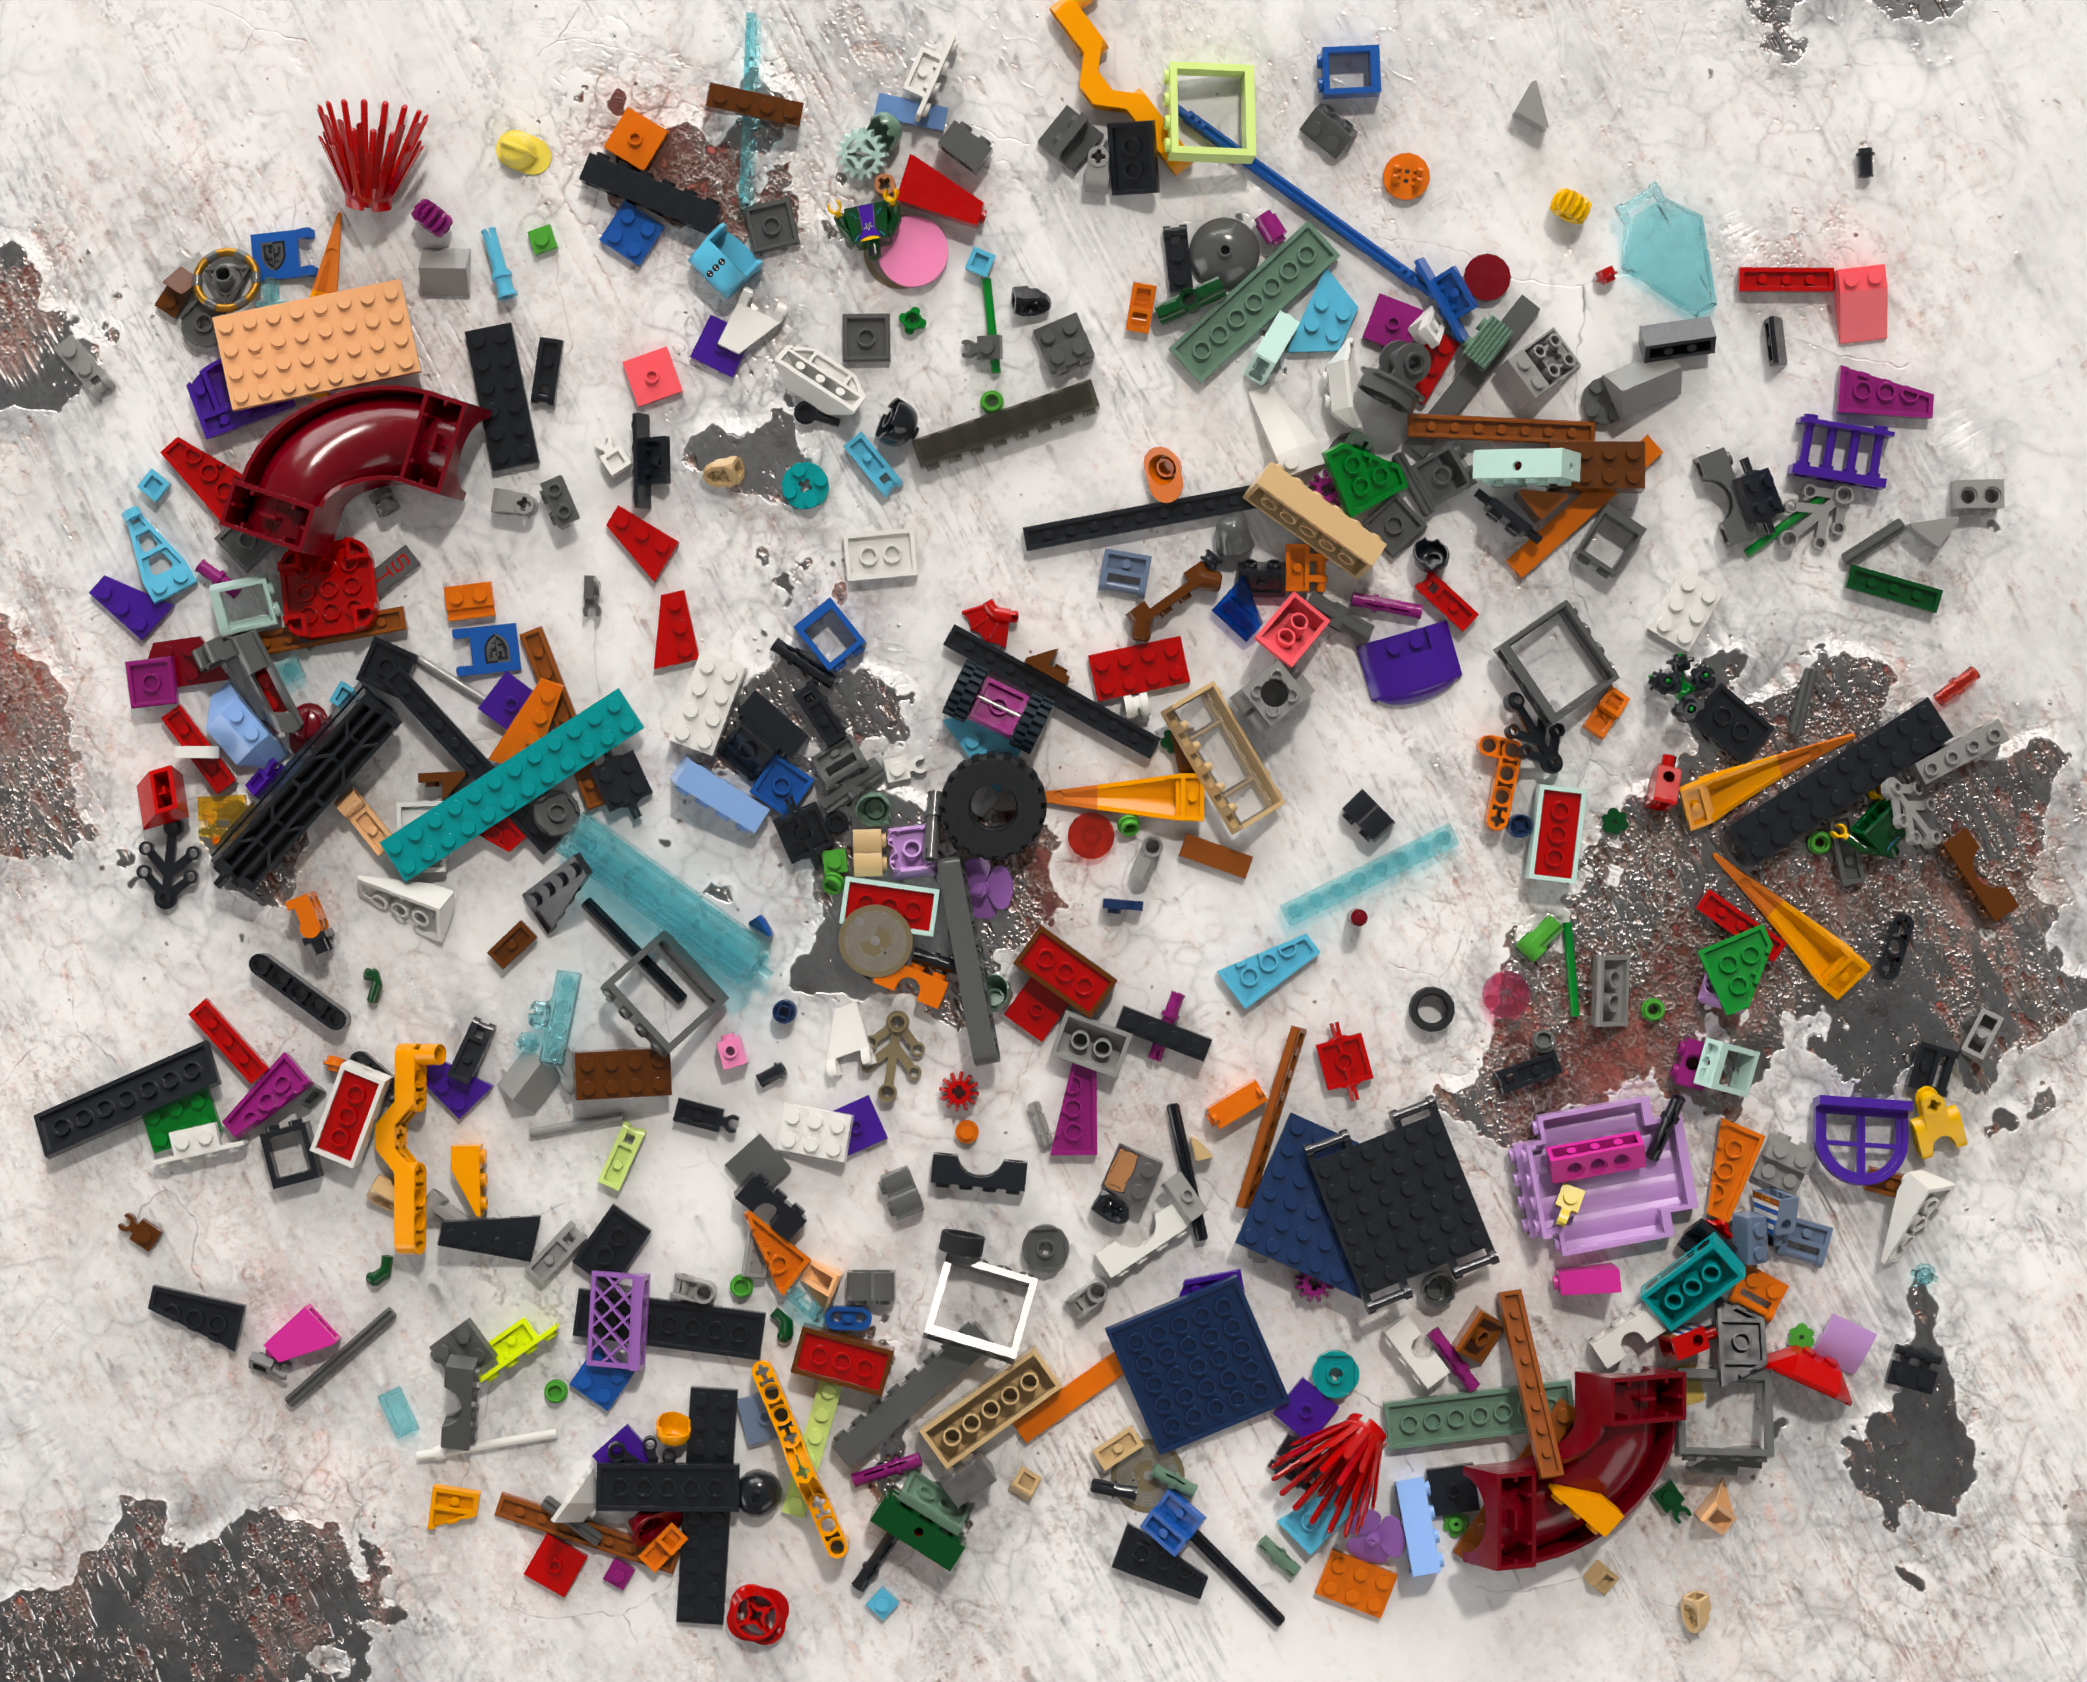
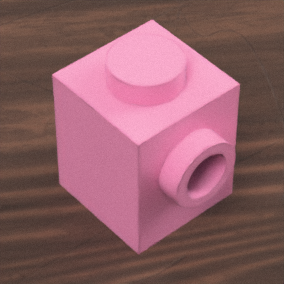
M734 1032L720 1036L721 1041L716 1042L724 1070L749 1062L741 1035L735 1036Z

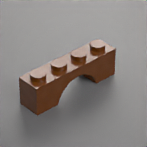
M710 82L704 111L727 116L740 115L766 121L773 126L797 131L800 126L804 103Z
M1960 827L1942 839L1938 845L1940 847L1938 850L1939 854L1946 862L1949 861L1953 866V869H1951L1953 875L1958 881H1963L1967 887L1965 888L1966 894L1972 901L1975 900L1979 905L1978 911L1985 920L1988 919L1989 921L1996 922L2019 907V904L2006 886L1989 887L1977 878L1974 872L1973 861L1979 845L1967 827Z

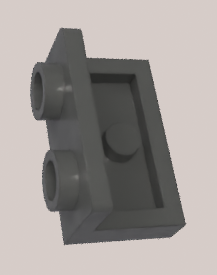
M1320 103L1312 111L1299 129L1335 159L1338 158L1351 139L1358 133L1350 121L1341 119L1336 115L1334 108Z
M562 475L540 483L542 491L539 492L544 504H549L552 511L549 513V516L554 526L558 525V528L563 530L570 527L571 522L580 519V515Z

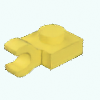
M1566 1183L1562 1184L1555 1203V1207L1561 1209L1556 1221L1557 1225L1565 1227L1570 1212L1577 1215L1586 1191Z

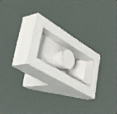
M1431 305L1409 326L1408 331L1418 344L1425 345L1427 343L1433 349L1440 345L1447 321L1441 317L1436 307Z

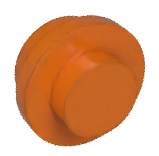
M327 1056V1060L323 1062V1065L327 1066V1071L338 1074L341 1064L346 1062V1060L336 1056Z
M971 1120L959 1122L955 1129L957 1139L965 1144L974 1142L979 1134L978 1126Z

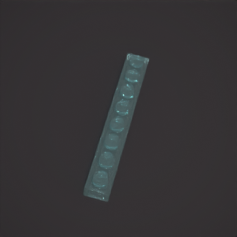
M746 12L743 89L759 93L755 91V82H759L760 69L756 67V58H760L761 46L757 44V35H761L762 23L761 20H758L756 13ZM742 116L739 204L741 207H749L750 200L755 198V186H751V177H755L756 162H752V153H756L757 139H753V129H757L758 119Z
M1447 823L1279 906L1289 927L1460 843L1451 824Z

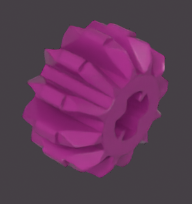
M422 199L416 204L411 213L412 218L435 237L442 238L453 224L452 218L429 199Z
M1322 471L1323 479L1318 474H1315L1313 477L1317 483L1309 481L1308 486L1314 488L1312 491L1320 493L1330 504L1332 502L1339 507L1341 505L1338 501L1339 497L1331 477L1328 478L1327 471ZM1331 486L1330 490H1333V494L1329 493L1328 496H1324L1322 494L1324 491H1321V487Z
M1305 1274L1303 1276H1294L1295 1280L1300 1281V1283L1294 1285L1295 1289H1302L1299 1293L1301 1298L1308 1293V1302L1312 1301L1313 1296H1315L1317 1302H1321L1320 1294L1328 1298L1329 1294L1325 1289H1334V1287L1319 1280V1285L1315 1284L1313 1288L1308 1282L1309 1279L1313 1280L1312 1277Z

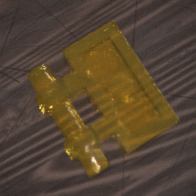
M247 795L197 797L198 820H208V827H199V837L212 839L214 836H222L246 810ZM229 819V826L217 827V820Z

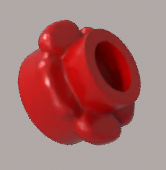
M1613 265L1595 273L1597 277L1596 282L1601 281L1602 285H1605L1616 279L1614 275L1618 271L1614 270Z

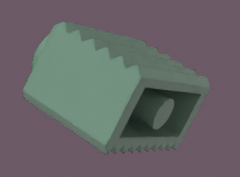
M1493 315L1488 320L1484 317L1475 328L1479 331L1474 338L1469 336L1461 346L1464 349L1461 356L1481 372L1485 371L1514 334V331Z

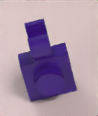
M271 758L264 769L260 767L245 784L253 796L257 798L284 767L282 763L278 768L274 769L278 762L275 758Z

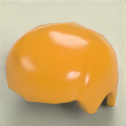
M674 1411L664 1412L658 1416L655 1429L658 1440L672 1447L684 1445L691 1434L689 1417Z

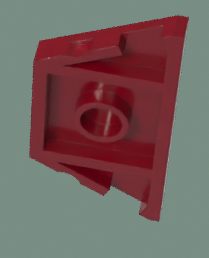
M202 636L155 642L152 644L148 659L174 656L178 688L230 680V676L221 665L206 673L200 672L191 652L206 643Z

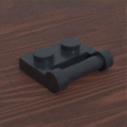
M1918 1040L1905 1086L1918 1090L1924 1086L1933 1087L1941 1055H1945L1946 1059L1938 1086L1933 1088L1940 1096L1947 1098L1949 1092L1947 1091L1955 1059L1959 1058L1960 1052Z

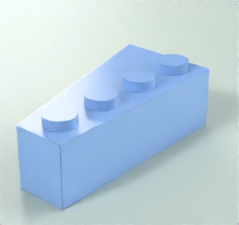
M684 755L670 778L677 785L675 790L685 796H688L689 793L697 798L696 803L706 809L709 806L717 810L715 813L717 816L725 821H728L729 818L737 822L735 827L745 833H748L749 830L755 833L770 810L766 805L744 791L738 790L725 779L717 777L716 774L703 765L696 764L687 755Z
M1424 1477L1395 1481L1399 1514L1402 1515L1401 1525L1407 1542L1405 1544L1406 1556L1411 1564V1569H1409L1410 1578L1440 1573L1441 1567H1444L1442 1552L1438 1553L1436 1543H1440L1438 1529H1433L1432 1520L1435 1519V1511L1433 1505L1428 1503L1427 1496L1431 1495L1429 1481L1424 1482Z

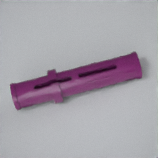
M1353 591L1350 602L1352 607L1371 609V612L1374 613L1381 611L1417 619L1421 618L1423 604L1379 597V594L1375 593L1374 595H1368Z
M1171 990L1166 1008L1161 1012V1015H1163L1161 1020L1175 1024L1176 1020H1179L1180 1016L1178 1013L1186 995ZM1152 1043L1147 1057L1161 1062L1166 1047Z
M1435 1327L1427 1333L1426 1336L1452 1369L1451 1373L1453 1376H1457L1467 1392L1470 1393L1479 1387L1480 1383L1469 1370L1468 1363L1460 1358L1440 1328Z
M919 1452L902 1458L894 1457L893 1461L851 1473L855 1488H857L858 1486L896 1474L898 1476L903 1475L905 1471L922 1467L923 1463Z

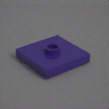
M710 315L690 357L734 378L747 349L741 354H736L719 346L718 341L728 322Z
M506 670L478 709L507 730L533 690Z
M869 1095L833 1110L834 1112L854 1115L847 1156L888 1138Z
M1302 1376L1288 1393L1290 1402L1277 1407L1273 1414L1298 1435L1305 1437L1321 1430L1339 1406Z
M628 1423L592 1455L597 1462H614L609 1459L607 1448L610 1443L621 1441L625 1444L626 1451L641 1461L648 1462L647 1451L643 1447L642 1438ZM614 1447L612 1451L614 1453H619L621 1451V1448Z

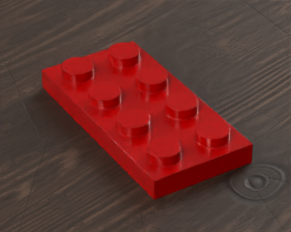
M1181 636L1088 655L1098 702L1190 682Z

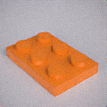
M1331 1548L1314 1592L1381 1619L1398 1574Z

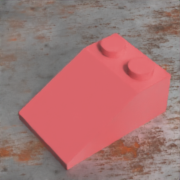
M1885 264L1836 270L1834 272L1833 294L1839 344L1887 339L1888 286Z
M1293 591L1254 637V640L1291 669L1320 636L1331 620Z

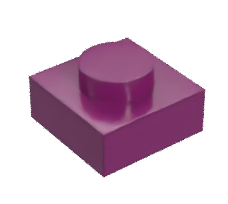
M615 1557L603 1580L624 1590L636 1568Z

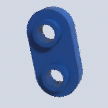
M834 1305L825 1313V1323L833 1330L862 1331L867 1329L872 1321L870 1310L864 1306ZM834 1313H839L841 1315V1319L839 1321H835L832 1316ZM863 1314L865 1316L864 1321H858L856 1315Z

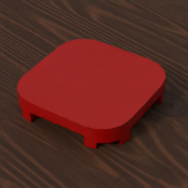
M344 537L343 540L333 541L329 558L289 549L282 556L280 562L278 561L277 571L280 572L284 609L282 619L284 625L296 636L302 639H319L359 633L368 630L376 622L379 616L380 605L375 560L371 550L363 542L353 537Z

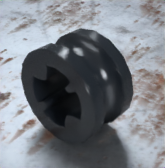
M1206 549V555H1201L1200 559L1212 570L1216 571L1217 565L1222 564L1223 561L1212 551Z

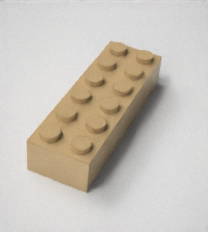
M1272 461L1255 477L1242 497L1355 579H1359L1374 566L1387 545L1379 535L1366 530L1358 520L1348 517L1340 507L1327 502L1320 493L1312 491L1305 486L1301 479L1292 477L1281 465L1274 464Z
M1033 1345L1019 1355L1014 1364L1008 1363L921 1425L919 1432L944 1467L948 1469L1063 1387L1062 1381L1037 1346Z

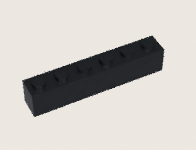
M597 152L596 155L589 153L579 177L583 184L624 201L626 200L631 204L706 235H709L717 227L723 213L722 207L719 206L720 202L706 197V200L697 197L698 193L688 188H685L684 191L675 188L676 184L669 180L663 179L662 182L653 179L654 175L647 171L641 170L638 173L631 170L632 166L625 162L619 161L617 164L609 161L611 157L601 152Z

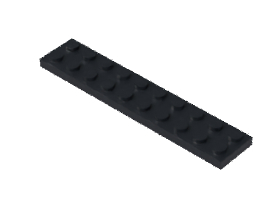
M691 1386L689 1407L691 1434L687 1440L686 1463H734L739 1389ZM683 1512L682 1533L688 1540L681 1546L676 1622L724 1624L731 1512Z

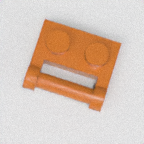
M1745 1264L1746 1277L1732 1287L1727 1301L1733 1304L1735 1302L1762 1316L1766 1322L1770 1323L1789 1286L1758 1268ZM1742 1288L1770 1302L1767 1308L1741 1295Z

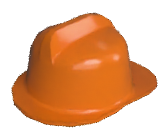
M1161 446L1150 449L1145 455L1143 462L1150 491L1158 501L1171 503L1178 499L1183 489L1181 461L1168 448Z

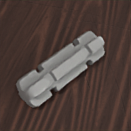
M1034 1101L1029 1103L1028 1109L1030 1114L1033 1115L1031 1118L1037 1135H1040L1039 1141L1041 1146L1046 1147L1053 1144L1052 1136L1048 1133L1049 1127L1044 1113L1041 1112L1040 1102Z

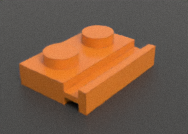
M491 581L444 587L449 622L496 616Z

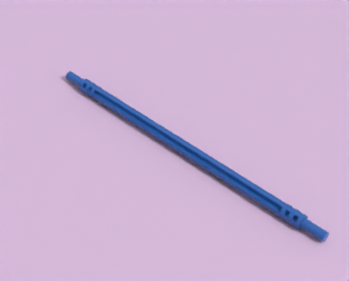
M1178 104V116L1183 119L1182 122L1218 148H1242L1193 111H1187ZM1255 157L1252 164H1242L1411 288L1414 286L1432 299L1427 292V284L1419 279L1415 272Z

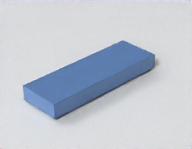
M879 93L874 115L879 112H887L895 116L902 124L944 132L948 107L931 104L927 117L922 116L918 123L915 121V116L921 104L920 101Z

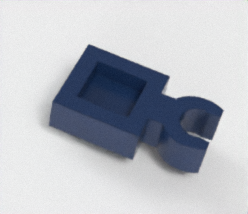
M1103 898L1102 908H1107V913L1121 914V909L1143 911V901Z

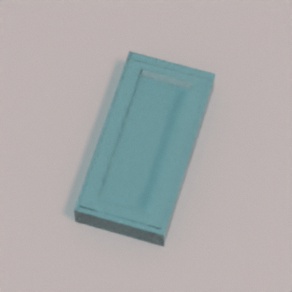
M401 1386L377 1396L397 1439L420 1428Z

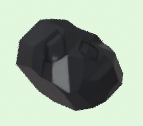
M1028 286L1013 287L1011 292L1013 313L1022 317L1043 314L1050 309L1051 298L1038 288H1029Z
M1103 1188L1093 1202L1091 1209L1111 1223L1125 1224L1129 1219V1208L1126 1203Z

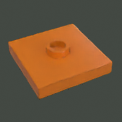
M627 107L605 143L604 149L637 169L646 171L669 132Z

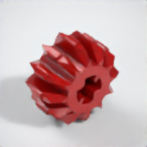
M963 1071L959 1072V1079H956L953 1072L950 1073L952 1082L944 1078L942 1082L948 1087L942 1086L939 1088V1091L947 1092V1094L940 1097L941 1101L949 1098L950 1101L946 1104V1107L950 1108L952 1103H955V1111L957 1112L959 1111L960 1104L963 1105L964 1110H968L966 1101L973 1105L976 1103L975 1099L970 1097V1095L979 1096V1091L971 1090L977 1087L978 1083L973 1082L969 1084L968 1082L972 1079V1075L969 1074L966 1080H964ZM957 1085H961L962 1090L966 1091V1094L956 1097L957 1094L952 1089H956Z

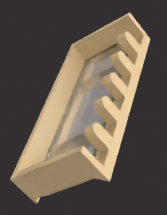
M1214 681L1160 712L1232 835L1285 804L1280 790L1276 788L1270 778L1269 771L1263 766L1257 751L1250 744L1246 737V732L1240 727L1233 710L1226 703L1220 688L1216 686Z

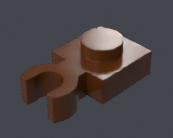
M126 1213L124 1216L130 1220V1225L126 1226L120 1223L118 1228L124 1232H132L129 1239L146 1251H151L164 1231L145 1218L139 1223L134 1214Z

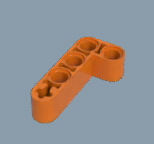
M1484 735L1477 740V752L1480 755L1497 759L1484 823L1491 830H1502L1508 824L1521 759L1518 758L1517 753L1514 757H1509L1505 749L1508 744H1513L1516 749L1522 746L1519 741L1504 737ZM1485 739H1490L1494 744L1491 752H1486L1482 748V743ZM1504 767H1508L1512 772L1511 778L1507 781L1503 780L1500 775L1501 769ZM1499 790H1503L1507 795L1506 801L1502 804L1498 803L1495 798ZM1493 806L1505 807L1504 811L1499 810L1498 818L1502 819V821L1497 823L1495 827L1491 817L1496 816L1497 809L1492 808Z

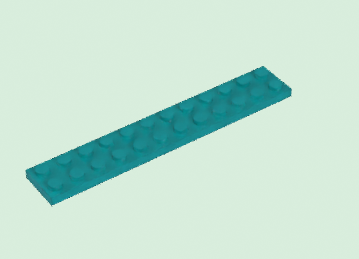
M618 688L379 843L404 881L407 882L645 727L620 688Z

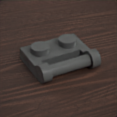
M849 734L811 758L828 790L834 788V784L860 768L865 769L870 766L852 734ZM857 758V760H855L854 762L850 763L841 770L829 776V774L847 764L851 760Z

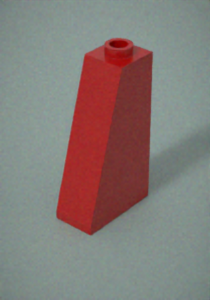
M909 155L899 187L900 194L896 199L899 205L978 229L979 223L984 224L987 210H984V202L916 156Z

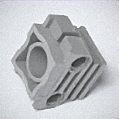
M1278 659L1230 697L1242 714L1251 708L1254 710L1246 719L1258 735L1315 692V689L1303 674L1296 679L1292 677L1299 671L1296 665L1290 669ZM1276 681L1283 686L1286 697L1281 706L1271 707L1263 702L1261 688L1265 682Z

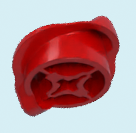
M757 1584L743 1585L732 1595L727 1614V1626L730 1632L738 1639L755 1642L760 1645L773 1644L784 1634L789 1615L788 1600L776 1589L761 1587ZM752 1596L764 1597L771 1603L762 1605L757 1599L754 1600ZM744 1600H746L748 1615L746 1618L741 1619V1606ZM775 1609L776 1619L774 1626L770 1629L768 1614ZM761 1611L763 1615L755 1618L754 1613ZM754 1624L759 1630L762 1629L764 1633L753 1632L746 1626Z

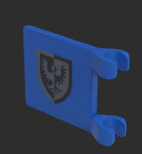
M305 227L296 230L250 235L252 258L260 268L261 282L317 276L318 267L314 265L301 267L299 240L315 238V231L313 229Z
M516 623L452 630V637L454 639L470 638L473 663L472 666L457 667V676L463 677L506 672V670H521Z

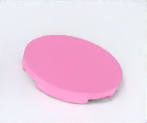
M920 216L902 217L898 231L892 237V243L881 247L882 258L878 259L879 264L885 275L900 286L914 288L927 285L935 281L946 267L948 261L946 238L941 229L929 219Z

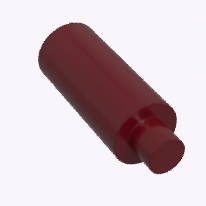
M1353 908L1348 912L1347 919L1352 925L1363 926L1366 924L1368 916L1364 910Z

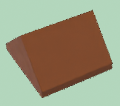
M1520 489L1514 493L1513 498L1535 524L1565 501L1568 494Z
M1476 1305L1451 1345L1457 1352L1482 1365L1504 1332L1503 1322Z

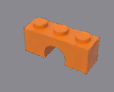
M914 962L911 965L904 964L903 967L891 975L874 977L873 983L895 991L901 979L906 977L913 978L920 987L916 1000L936 1009H939L949 982L945 980L947 976L933 971V974L924 972L925 967Z

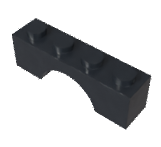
M1124 1004L1115 1024V1028L1203 1062L1212 1042L1210 1037L1168 1023Z
M934 1152L931 1182L935 1183L936 1187L949 1188V1185L953 1184L959 1185V1189L973 1190L974 1186L982 1187L984 1192L995 1193L996 1189H1004L1006 1194L1020 1195V1191L1025 1192L1028 1161L1004 1159L999 1168L994 1172L986 1175H976L967 1171L962 1166L958 1154Z

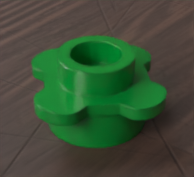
M912 307L911 310L899 315V321L904 324L905 332L909 335H912L915 330L923 329L926 326V320L922 319L918 307Z

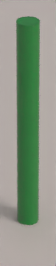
M991 278L982 279L987 335H997ZM990 360L991 373H1001L1000 360Z
M1816 496L1808 503L1822 504L1825 502V498ZM1796 511L1774 527L1776 533L1768 536L1767 534L1763 535L1744 549V553L1750 558L1778 537L1782 531L1789 529L1809 513Z
M1563 922L1570 1017L1580 1016L1572 922Z

